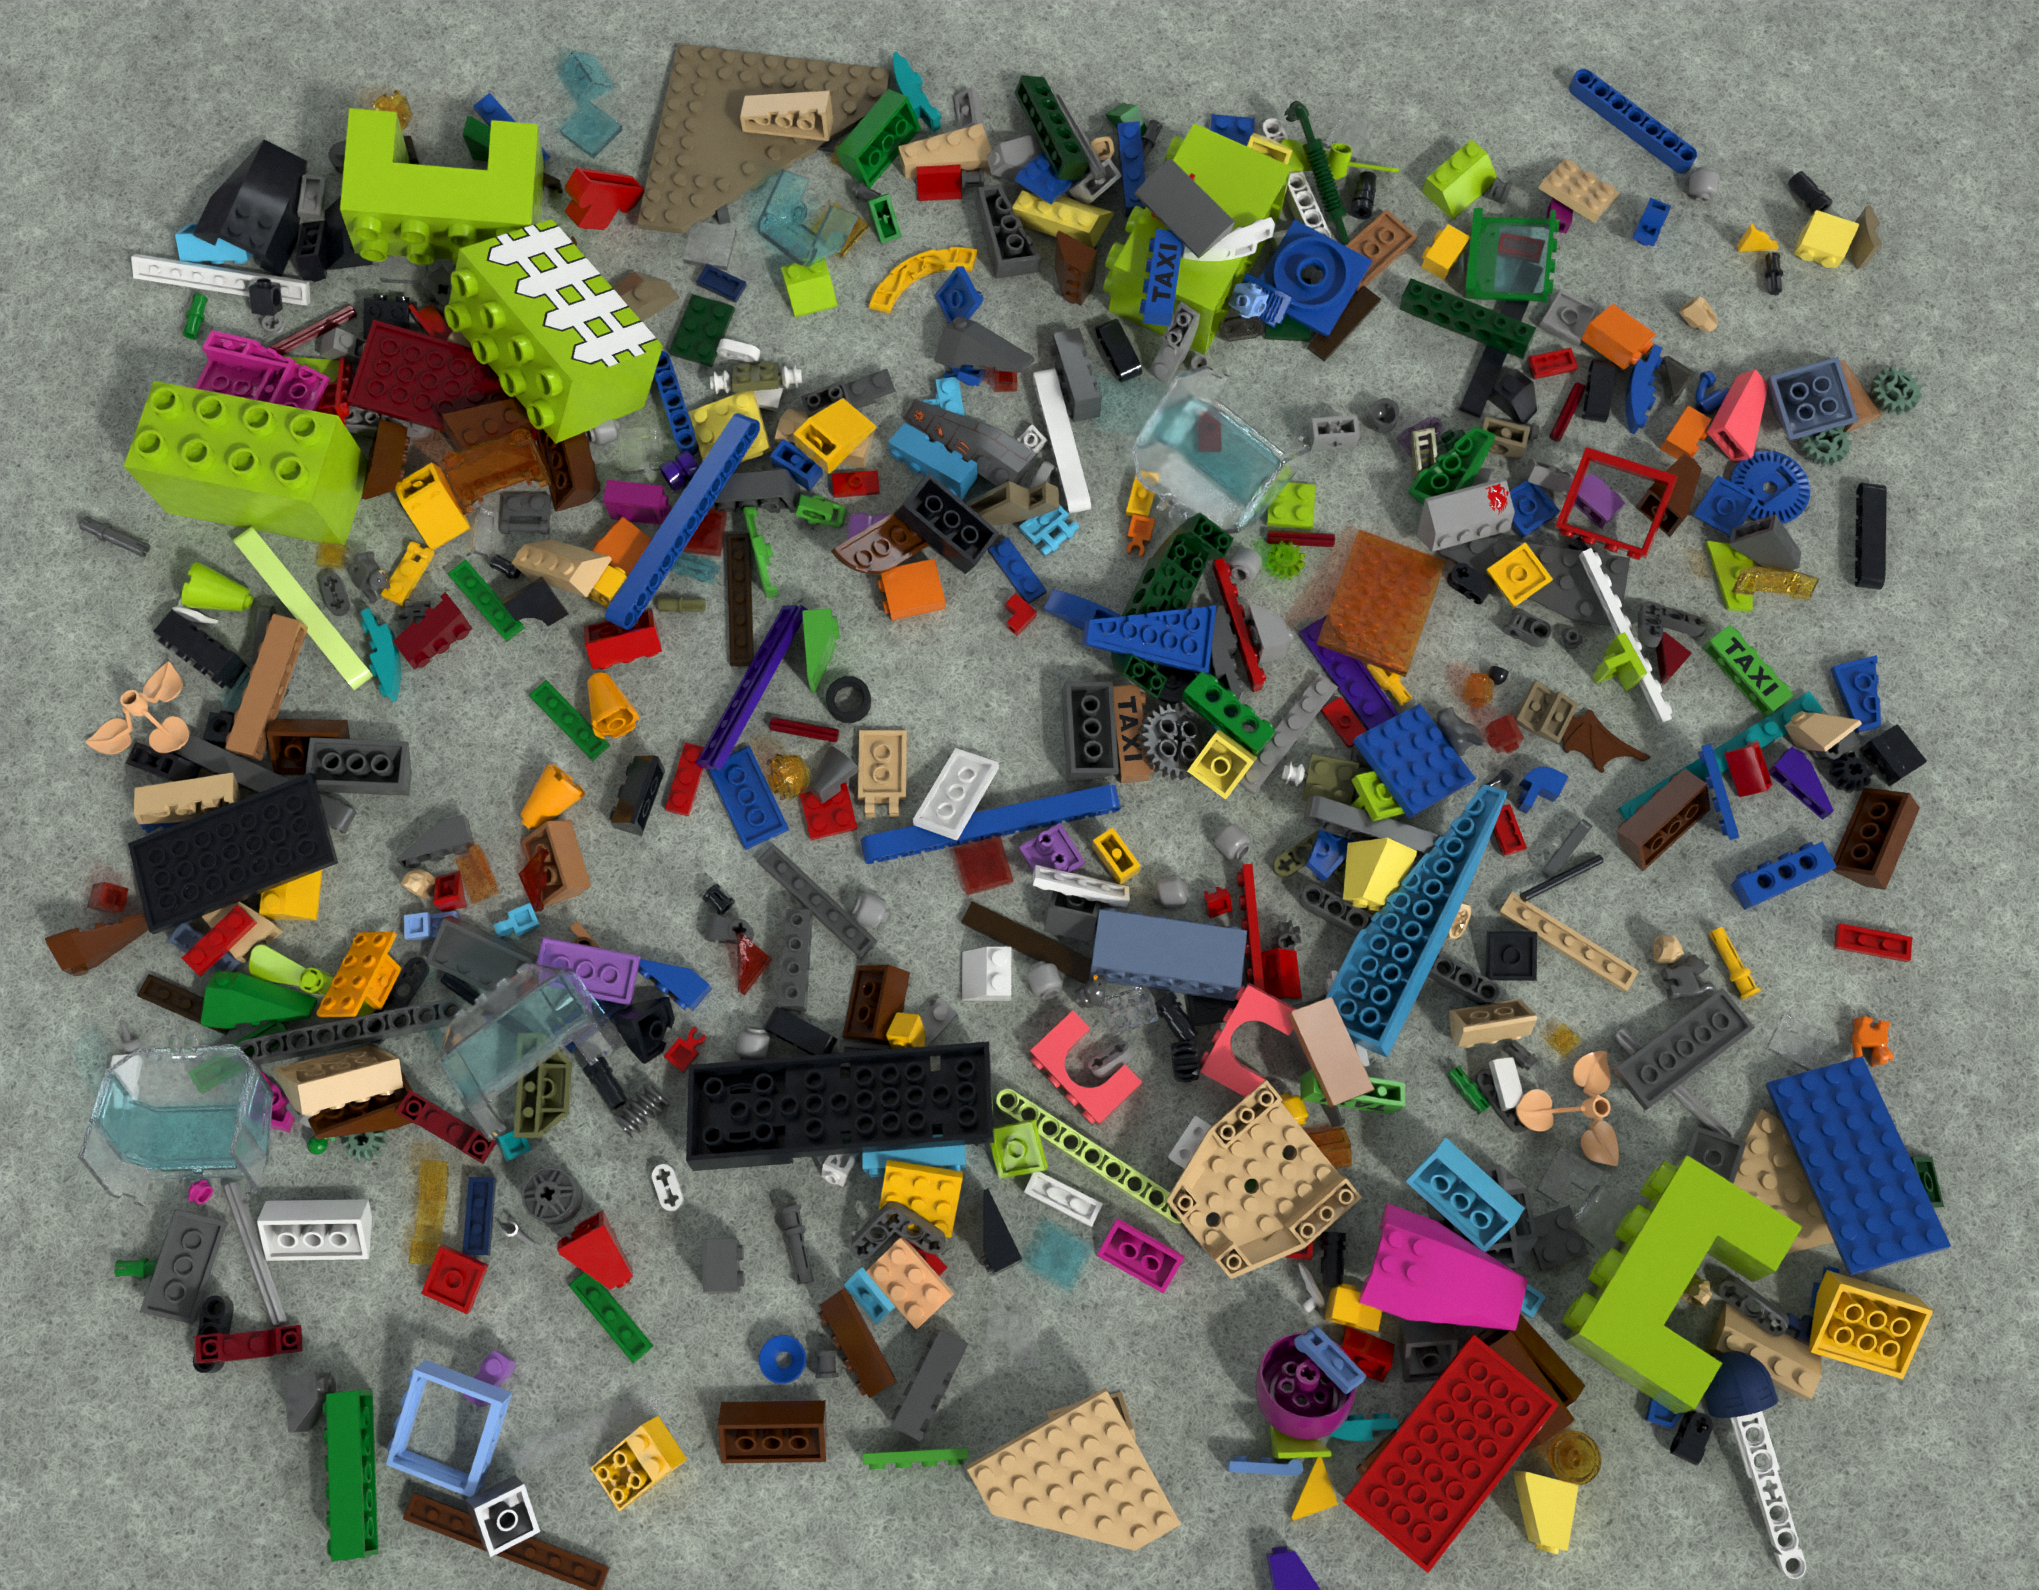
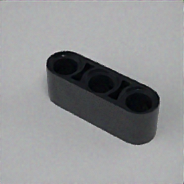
M1113 319L1096 326V335L1098 339H1101L1100 343L1107 357H1110L1109 361L1116 375L1120 376L1118 378L1119 381L1122 383L1142 375L1141 363L1119 320Z
M1592 359L1588 371L1591 373L1588 375L1586 392L1588 394H1585L1583 411L1585 415L1582 414V419L1606 423L1611 406L1616 370L1615 363Z
M777 1006L763 1028L771 1034L775 1033L776 1037L793 1046L796 1044L797 1048L810 1055L830 1054L838 1041L837 1038Z
M214 1295L204 1301L197 1336L210 1334L213 1328H216L218 1333H222V1335L230 1334L234 1304L231 1299ZM220 1301L222 1303V1310L219 1314H216L214 1307ZM193 1356V1366L195 1370L201 1373H216L222 1369L225 1363H212L207 1368L206 1364H195Z

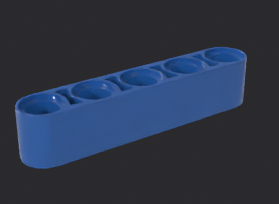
M661 351L654 376L678 451L681 453L688 450L693 456L698 451L696 436L671 358L667 352ZM663 363L666 364V365L663 366V367H658L660 364H663ZM666 383H672L670 386H664ZM673 402H678L677 405H675V406H670L671 403H673ZM679 422H685L683 425H676ZM686 441L691 442L689 445H682Z

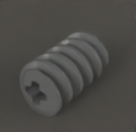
M643 1084L642 1087L645 1093L642 1094L636 1091L635 1095L638 1100L628 1099L630 1108L621 1106L622 1116L616 1113L613 1114L617 1124L632 1138L631 1131L638 1134L641 1132L638 1124L648 1125L646 1116L652 1119L655 1118L653 1109L659 1112L663 1110L660 1102L670 1103L653 1085L650 1087Z

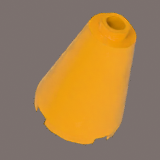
M602 672L594 673L587 681L592 730L601 739H605V736L612 735V738L621 737L636 727L635 722L636 720L639 721L638 712L609 674Z
M548 763L520 813L522 817L521 822L530 830L533 828L537 829L546 821H551L582 799L586 792L579 784L575 788V783L572 781L573 778L558 766Z

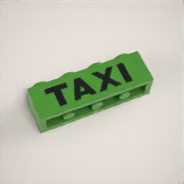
M1731 625L1727 626L1703 646L1707 654L1765 718L1794 696L1789 686L1775 675L1773 668L1765 664L1759 657L1756 649L1749 646L1743 639L1742 634Z
M1311 1069L1300 1076V1101L1328 1105L1313 1070ZM1369 1077L1374 1087L1373 1091L1335 1105L1391 1115L1405 1107V1083Z

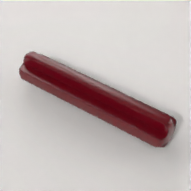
M1576 382L1572 387L1549 435L1551 440L1561 441L1586 389L1584 384Z
M1269 530L1267 533V543L1334 547L1335 534Z
M772 717L769 723L771 731L834 743L839 738V730L835 728Z

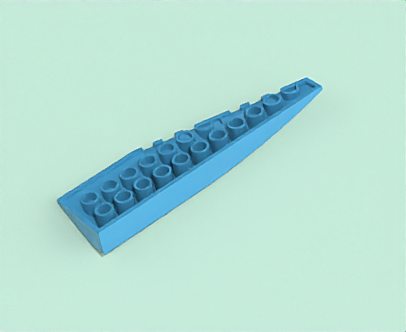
M1484 784L1464 807L1465 811L1460 817L1453 820L1450 824L1451 827L1444 836H1440L1437 839L1433 849L1422 857L1401 882L1402 886L1397 892L1390 895L1386 900V905L1380 912L1374 914L1370 924L1356 936L1325 998L1332 997L1353 1043L1388 1058L1461 907L1502 809L1507 791Z

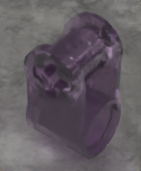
M1428 417L1418 424L1405 429L1398 435L1397 441L1409 457H1411V431L1435 427L1436 443L1438 442L1442 430V423L1438 418ZM1428 435L1418 437L1419 441L1428 440ZM1428 444L1419 446L1420 450L1427 449Z

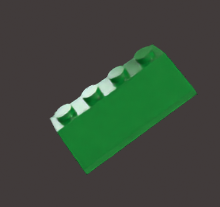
M888 89L835 150L842 166L860 183L864 182L865 186L869 188L872 187L899 155L898 146L908 144L921 129L908 96Z

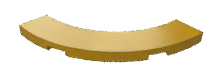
M949 247V249L942 250L932 249L908 258L892 269L884 281L878 285L870 300L869 309L891 313L896 300L902 292L912 283L926 275L944 270H954L957 266H964L966 271L972 272L978 249L967 247Z

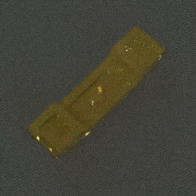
M1751 567L1741 570L1732 592L1754 595L1755 591L1787 594L1790 598L1810 600L1819 579L1787 569Z
M421 1161L419 1185H421L415 1237L411 1239L408 1263L432 1265L441 1244L448 1197L449 1166L447 1161Z

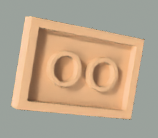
M904 1237L899 1238L866 1271L916 1330L954 1295L953 1291Z

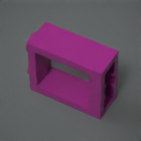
M607 480L603 502L610 518L613 520H620L624 517L630 522L662 525L672 510V505L668 503L669 498L665 494L663 486Z

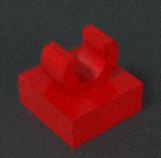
M1216 887V892L1208 894L1207 891L1204 892L1206 912L1210 919L1232 911L1231 898L1227 888L1221 889Z

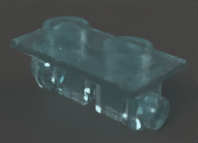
M682 551L670 571L714 585L715 574L719 573L720 565H717L715 561L704 558L696 562L697 556Z

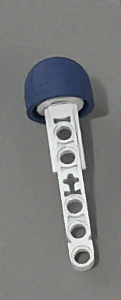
M1725 1352L1715 1357L1722 1364L1704 1393L1708 1411L1712 1417L1731 1419L1748 1478H1752L1771 1544L1777 1550L1774 1552L1777 1564L1781 1572L1786 1576L1798 1579L1806 1571V1562L1802 1549L1798 1547V1536L1777 1471L1780 1468L1762 1412L1778 1403L1775 1387L1769 1371L1758 1359L1744 1352ZM1750 1427H1756L1759 1435L1755 1441H1748L1746 1438V1431ZM1758 1453H1764L1766 1456V1464L1762 1467H1756L1754 1464V1457ZM1767 1480L1774 1485L1770 1487L1771 1495L1778 1499H1771L1769 1492L1762 1488L1766 1486ZM1775 1505H1779L1782 1508V1516L1776 1520L1771 1519L1770 1509ZM1782 1532L1790 1534V1542L1785 1546H1781L1778 1543V1535ZM1790 1558H1796L1798 1561V1568L1794 1572H1788L1786 1569V1562Z

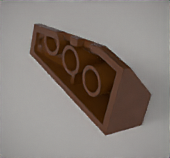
M145 913L123 917L118 920V924L96 923L94 929L80 932L79 928L70 929L46 937L45 941L62 971L73 976H82L87 974L89 969L97 967L147 932L148 926Z
M402 1070L403 1088L396 1089L395 1093L384 1096L379 1094L370 1096V1100L365 1102H348L339 1109H322L319 1114L310 1117L308 1122L316 1139L397 1129L413 1123L395 1112L409 1090L412 1091Z

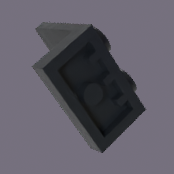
M1895 725L1881 735L1876 736L1859 749L1889 787L1927 762L1899 725Z

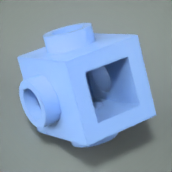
M1253 283L1236 284L1228 305L1238 310V314L1244 318L1261 316L1267 306L1266 302L1269 295L1263 292L1262 287Z

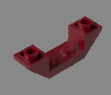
M411 1090L407 1092L395 1111L397 1114L431 1132L484 1164L497 1144L495 1140Z
M301 1325L275 1327L270 1330L222 1335V1333L193 1336L195 1364L258 1359L303 1351Z

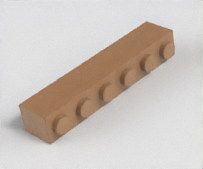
M273 614L271 620L268 621L264 641L258 647L257 661L250 670L248 686L242 692L241 706L234 715L232 731L226 737V749L230 752L262 761L268 744L267 730L277 718L308 627L301 621Z

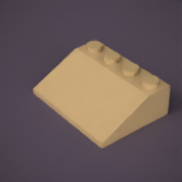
M372 1043L273 1068V1073L291 1105L304 1116L317 1115L320 1113V1110L326 1108L339 1109L344 1107L345 1103L352 1101L365 1102L370 1100V1096L378 1094L383 1096L395 1093L396 1089L403 1088L399 1058Z

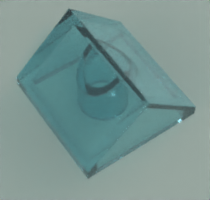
M572 51L557 74L578 107L616 88L594 54Z

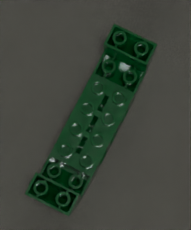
M1201 512L1189 518L1164 541L1153 557L1149 558L1122 616L1186 609L1207 562L1225 558L1234 538ZM1111 652L1112 664L1117 672L1155 699L1159 698L1167 681L1165 676L1156 671L1159 664L1141 660L1133 653L1121 655Z

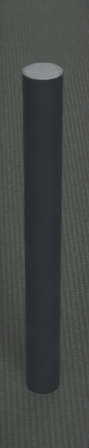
M1598 854L1520 893V898L1523 902H1526L1602 864L1604 860Z

